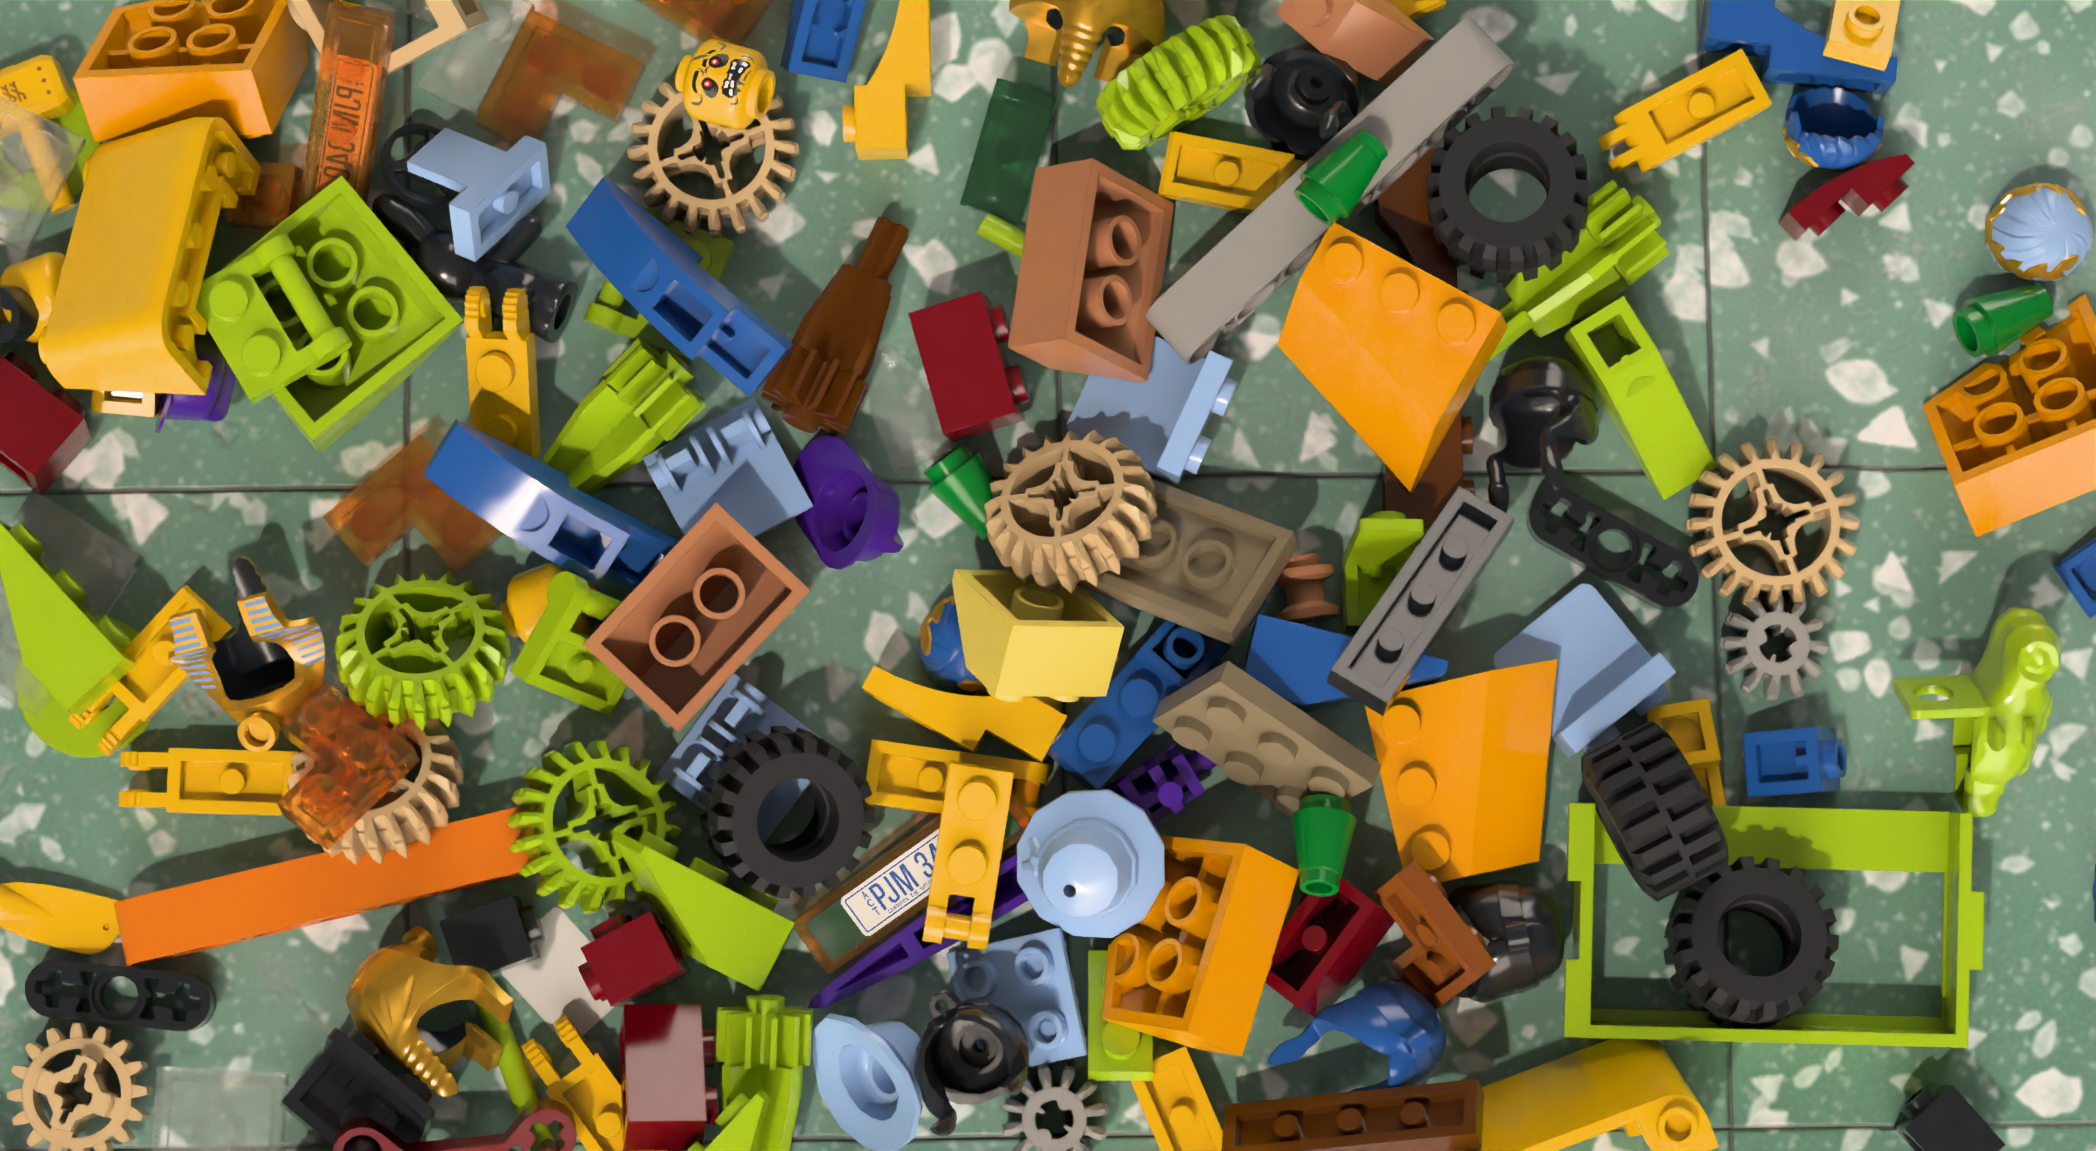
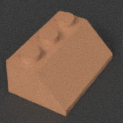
M1093 158L1035 168L1007 348L1049 369L1138 383L1148 381L1156 329L1147 321L1145 315L1161 296L1174 203Z
M715 503L583 645L673 729L679 732L811 590L719 504Z

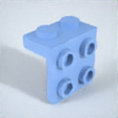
M1155 336L1148 381L1138 383L1089 375L1067 422V432L1071 429L1081 440L1094 429L1100 436L1104 437V440L1116 436L1125 445L1127 450L1132 449L1141 458L1148 473L1179 486L1185 471L1197 474L1206 456L1212 439L1202 434L1212 412L1223 417L1238 385V381L1229 378L1233 360L1209 350L1206 359L1202 357L1197 362L1188 365L1166 340Z
M1580 584L1496 651L1492 658L1495 670L1558 659L1551 738L1567 758L1575 755L1582 748L1588 754L1613 741L1621 734L1613 723L1632 708L1640 717L1650 711L1670 694V691L1663 683L1676 673L1661 653L1654 657L1649 655L1599 592L1590 584Z

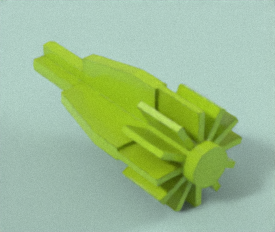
M1613 180L1607 182L1589 197L1588 218L1585 230H1580L1579 243L1573 252L1570 253L1565 250L1562 253V264L1552 271L1546 265L1538 268V278L1525 282L1522 272L1510 275L1511 283H1504L1501 286L1509 298L1495 308V310L1501 312L1508 328L1489 361L1529 329L1537 337L1541 338L1604 307L1624 291L1628 285L1631 286L1670 254L1665 247L1667 245L1666 240L1655 231L1661 225L1660 218L1643 197L1637 195L1631 200L1624 187L1620 189Z
M637 338L602 373L606 380L603 379L581 401L543 457L545 464L567 474L570 486L591 496L642 461L643 457L650 454L664 440L667 441L669 439L671 441L707 404L702 400L703 396L690 386L692 384L691 380L695 377L693 371L670 349L661 354L656 347L652 348L645 339L642 338L640 340Z
M774 994L747 995L746 1005L740 1003H731V1006L720 1005L716 1011L715 1062H724V1065H722L721 1082L723 1111L741 1092L749 1100L756 1093L763 1090L770 1096L756 1151H790L803 1088V1065L809 1066L812 1057L813 1010L803 1009L801 1005L785 1007V997Z

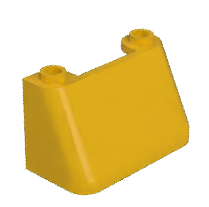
M192 117L103 143L85 161L83 168L84 187L48 325L42 329L38 342L39 356L42 362L47 364L50 373L65 389L206 395L213 366L209 361L198 360L196 356L194 334L205 335L208 325L207 321L197 311L196 305L220 208L236 209L239 199L238 195H255L262 168L222 117Z
M1608 1039L1481 1087L1484 1093L1482 1148L1459 1151H1558L1622 1126L1628 1137L1642 1135L1651 1151H1710L1718 1148L1719 1145L1707 1114L1660 1042L1647 1039Z

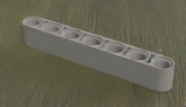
M1469 17L1458 23L1164 292L1145 315L1147 321L1188 365L1200 360L1312 258L1330 227L1315 218L1296 198L1294 190L1302 182L1300 179L1302 172L1337 148L1348 138L1353 137L1359 129L1365 130L1383 145L1388 156L1381 163L1380 168L1348 219L1340 217L1335 222L1345 228L1434 147L1452 127L1458 125L1494 92L1511 74L1515 63L1472 18Z

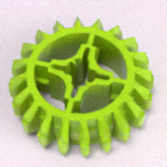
M1229 15L1207 18L1196 26L1191 25L1185 31L1175 36L1172 35L1164 43L1153 47L1147 54L1134 60L1132 65L1120 71L1115 79L1106 84L1096 100V108L1101 115L1103 126L1110 137H1115L1121 148L1126 150H1140L1145 146L1151 147L1156 142L1169 138L1170 131L1178 132L1213 109L1221 106L1225 100L1237 94L1238 90L1246 85L1249 71L1261 65L1262 59L1254 47L1256 43L1247 29H1242L1235 16Z
M424 569L418 580L406 582L397 573L394 586L386 588L374 583L371 599L355 597L352 614L341 616L340 635L336 636L337 643H335L339 679L344 684V688L348 689L349 697L354 701L355 707L366 706V710L370 713L373 721L389 715V720L396 730L407 720H415V724L422 732L428 720L440 719L449 728L453 718L452 714L461 712L473 718L476 701L492 702L495 692L494 686L504 684L507 674L506 664L509 663V657L511 656L510 639L507 637V622L502 616V611H497L496 603L492 600L491 594H479V590L476 588L473 580L466 581L457 586L456 580L450 571L438 581L431 580Z
M597 739L592 741L587 749H585L581 742L574 741L564 746L563 754L552 750L543 755L541 759L543 768L534 766L524 773L523 778L529 788L516 790L511 797L512 801L522 808L524 812L509 816L506 824L513 829L522 830L523 838L512 842L509 850L513 853L526 851L530 859L529 862L523 864L520 868L519 874L528 877L539 872L542 876L538 883L536 894L546 896L558 889V907L569 909L574 907L579 901L581 911L586 915L599 912L602 905L609 913L624 909L626 899L631 903H636L646 898L645 892L627 863L622 869L620 868L618 859L622 858V855L612 838L616 831L624 834L631 827H634V840L638 842L644 830L664 841L677 838L682 831L673 824H667L665 816L675 812L679 804L674 801L662 803L658 792L665 789L668 780L661 777L650 782L646 778L652 760L642 758L630 765V746L620 745L609 753L606 740ZM597 780L614 789L627 806H621L613 802L606 792L605 785L598 784ZM567 784L570 795L565 797L567 814L561 825L553 827L555 802L562 788ZM597 819L599 824L609 821L615 822V825L602 829L601 833L598 832L594 835L589 830L578 833L573 832V829L587 824L588 820ZM566 847L579 855L584 870L590 869L591 874L573 865L560 848Z

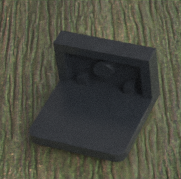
M334 1028L326 1037L324 1053L280 1103V1106L331 1149H333L334 1136L338 1129L349 1120L359 1117L371 1118L384 1125L405 1143L419 1142L430 1130L435 1114L434 1109L428 1104L433 1097L430 1091L405 1071L398 1078L379 1063L378 1060L383 1055L380 1049L355 1029L347 1036L338 1028ZM357 1135L346 1142L343 1151H381V1147L374 1138L368 1135Z

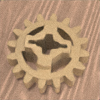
M73 1023L70 1030V1039H67L59 1028H51L46 1030L49 1044L47 1048L37 1043H28L25 1050L33 1061L30 1066L17 1065L12 1067L11 1072L24 1081L22 1089L7 1092V1099L23 1103L24 1110L11 1120L13 1125L31 1124L34 1130L29 1134L26 1141L30 1147H37L49 1141L48 1151H67L68 1148L71 1151H90L91 1147L95 1151H113L111 1142L113 1138L124 1144L134 1141L135 1137L127 1125L130 1120L147 1121L149 1114L136 1106L137 1099L153 1094V1087L137 1084L136 1076L144 1072L148 1065L146 1061L129 1063L126 1057L134 1045L130 1040H122L112 1046L110 1045L112 1037L111 1028L99 1026L91 1039L89 1038L86 1023ZM82 1049L80 1055H76L72 1066L61 1071L48 1068L61 1055L73 1050ZM110 1064L118 1075L121 1094L113 1090L107 1076ZM85 1080L84 1089L92 1093L91 1102L77 1104L75 1107L76 1097L68 1093L69 1085L71 1083H82ZM40 1093L46 1095L53 1115L50 1122L42 1110ZM97 1116L112 1119L109 1124L97 1133L86 1137H78L80 1131H84L88 1120Z

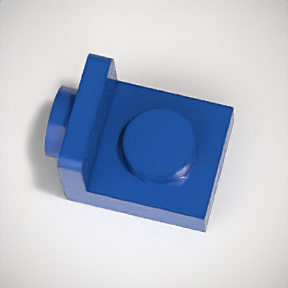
M1806 727L1742 733L1747 797L1840 791V778L1845 776L1847 770V756L1842 740L1836 739L1834 728Z

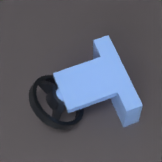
M414 123L404 125L394 131L385 141L380 152V169L383 178L393 193L412 206L423 209H436L449 204L455 254L474 262L483 256L551 193L546 143L527 135L505 152L446 127L441 131L430 125ZM405 135L425 136L424 141L418 143L407 155V158L391 163V148L395 140ZM409 172L419 182H434L446 196L438 198L420 196L406 188L397 178L396 174Z

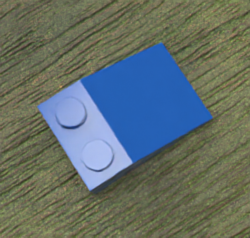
M1258 614L1243 666L1244 672L1305 713L1356 702L1355 699L1327 684L1331 668L1353 637ZM1425 655L1401 691L1437 683L1446 674L1449 661Z

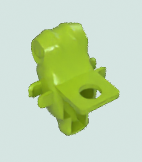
M2010 607L1997 617L1992 626L1985 652L1971 674L1959 673V675L1906 677L1893 680V691L1910 718L1916 720L1954 718L1953 751L1956 769L1954 795L1961 810L1973 813V817H1987L1995 813L1998 808L1999 798L2005 792L2006 784L2029 769L2037 749V739L2046 729L2047 720L2051 714L2053 697L2047 686V680L2060 667L2061 643L2060 638L2050 627L2044 616L2033 609ZM1937 694L1946 696L1949 699L1932 701L1919 698L1918 696Z

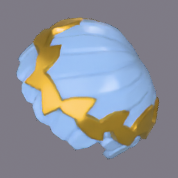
M2036 182L2023 187H2016L2003 195L2000 202L1985 219L1984 244L1990 250L1989 255L1993 261L1997 262V266L2001 270L2012 271L2018 277L2040 283L2049 280L2057 281L2064 276H2068L2082 263L2093 242L2091 219L2081 200L2076 194L2058 184Z

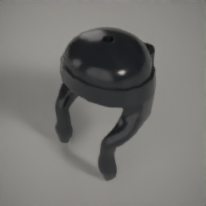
M1309 42L1292 43L1269 56L1262 65L1252 68L1248 73L1243 93L1245 97L1244 106L1250 124L1264 138L1272 140V150L1306 156H1314L1357 116L1362 96L1356 71L1346 61L1321 53ZM1315 77L1321 79L1322 82H1318Z
M1553 356L1528 357L1508 365L1495 379L1489 395V417L1493 426L1504 432L1505 438L1502 447L1497 452L1491 454L1486 461V469L1489 476L1488 499L1491 505L1505 513L1509 504V486L1506 482L1505 471L1536 470L1541 468L1551 487L1556 491H1560L1563 482L1561 460L1570 454L1576 442L1582 445H1591L1598 437V408L1594 392L1582 371L1572 362Z
M1497 881V883L1461 886L1449 895L1447 900L1455 911L1464 910L1476 929L1490 941L1487 945V952L1497 964L1454 997L1470 998L1476 1002L1487 1003L1513 994H1521L1538 987L1540 982L1552 978L1559 971L1564 957L1563 927L1553 900L1542 888L1533 884L1520 885L1519 881Z
M947 989L938 991L929 1002V1010L933 1020L927 1024L916 1047L914 1067L925 1106L932 1115L939 1119L930 1127V1130L935 1135L943 1137L950 1135L956 1127L957 1113L949 1101L957 1104H979L998 1097L1004 1092L1008 1095H1017L1022 1091L1023 1083L1027 1079L1029 1065V1041L1022 1024L1006 1008L988 1000L967 999L961 1001L952 991ZM939 1000L946 1001L948 1004V1008H942L939 1004ZM983 1040L986 1043V1049L978 1048L976 1041Z

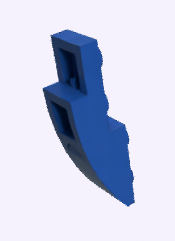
M607 176L599 181L566 225V228L594 265L645 319L692 361L701 356L748 397L759 390L794 345L699 265L703 259L702 256Z
M455 419L423 470L426 478L477 516L537 554L596 586L603 579L631 593L679 542L677 539L570 486L567 474L458 419Z
M1266 599L1259 608L1250 625L1257 618L1258 614H1261V612L1268 606L1269 602ZM1166 620L1138 650L1131 661L1110 682L1107 696L1096 697L1055 741L1047 754L1087 790H1100L1157 730L1159 726L1152 722L1160 700L1208 673L1232 645Z

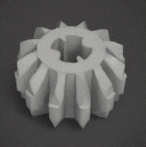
M1779 596L1776 602H1772L1771 611L1768 612L1767 610L1765 611L1758 599H1753L1752 602H1746L1747 606L1744 607L1748 619L1733 612L1728 614L1724 620L1725 624L1740 636L1722 637L1718 640L1717 647L1722 651H1737L1738 658L1729 661L1722 667L1726 675L1734 674L1742 668L1748 672L1741 682L1740 691L1749 694L1757 687L1760 680H1763L1765 700L1774 701L1778 699L1781 682L1788 693L1792 696H1797L1804 692L1803 682L1799 673L1813 680L1821 676L1823 670L1817 663L1809 659L1808 655L1820 656L1829 652V644L1824 641H1810L1809 634L1820 630L1824 626V622L1821 617L1813 618L1805 624L1799 620L1806 610V601L1795 602L1790 605L1787 612H1783L1784 599L1783 596ZM1765 630H1771V638L1781 634L1786 640L1787 647L1779 652L1782 660L1780 663L1775 662V654L1765 658L1760 651L1759 646L1767 641Z
M1039 1066L1038 1076L1043 1089L1036 1092L1026 1079L1021 1091L1029 1098L1026 1105L1012 1098H1004L1001 1107L1009 1112L1022 1114V1122H1009L1000 1127L1003 1136H1011L1024 1131L1027 1138L1017 1144L1012 1151H1029L1033 1145L1039 1148L1040 1151H1066L1071 1147L1075 1151H1091L1090 1148L1080 1141L1083 1134L1096 1140H1106L1107 1130L1097 1126L1086 1125L1087 1117L1102 1116L1109 1112L1107 1103H1097L1086 1108L1082 1103L1083 1099L1096 1090L1097 1084L1095 1081L1085 1082L1077 1093L1074 1094L1069 1090L1075 1077L1076 1070L1074 1067L1066 1066L1062 1073L1060 1087H1052L1049 1066ZM1050 1100H1057L1060 1110L1071 1109L1074 1122L1072 1127L1065 1124L1064 1128L1068 1133L1059 1138H1052L1048 1128L1038 1129L1036 1125V1113L1044 1114L1045 1110L1041 1105Z

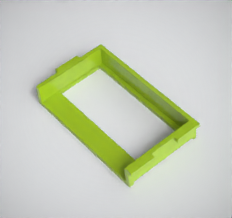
M1592 802L1568 803L1566 880L1574 881L1573 958H1565L1563 1037L1968 1048L1970 970H1983L1984 892L1971 891L1973 813L1711 805L1727 842L1728 865H1732L1739 857L1753 856L1755 864H1761L1769 857L1781 860L1779 868L1792 869L1795 866L1798 869L1942 872L1939 1017L1794 1013L1789 1018L1784 1017L1778 1023L1769 1027H1761L1760 1023L1754 1024L1752 1027L1734 1026V1021L1726 1020L1721 1025L1707 1020L1711 1011L1697 1010L1695 1012L1694 1010L1591 1008L1594 864H1624L1601 822L1595 809L1596 804Z

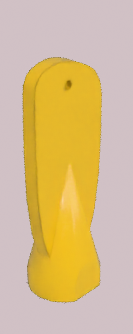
M28 882L0 883V927L31 941L80 954L94 955L105 951L120 935L113 904L119 900L49 884Z

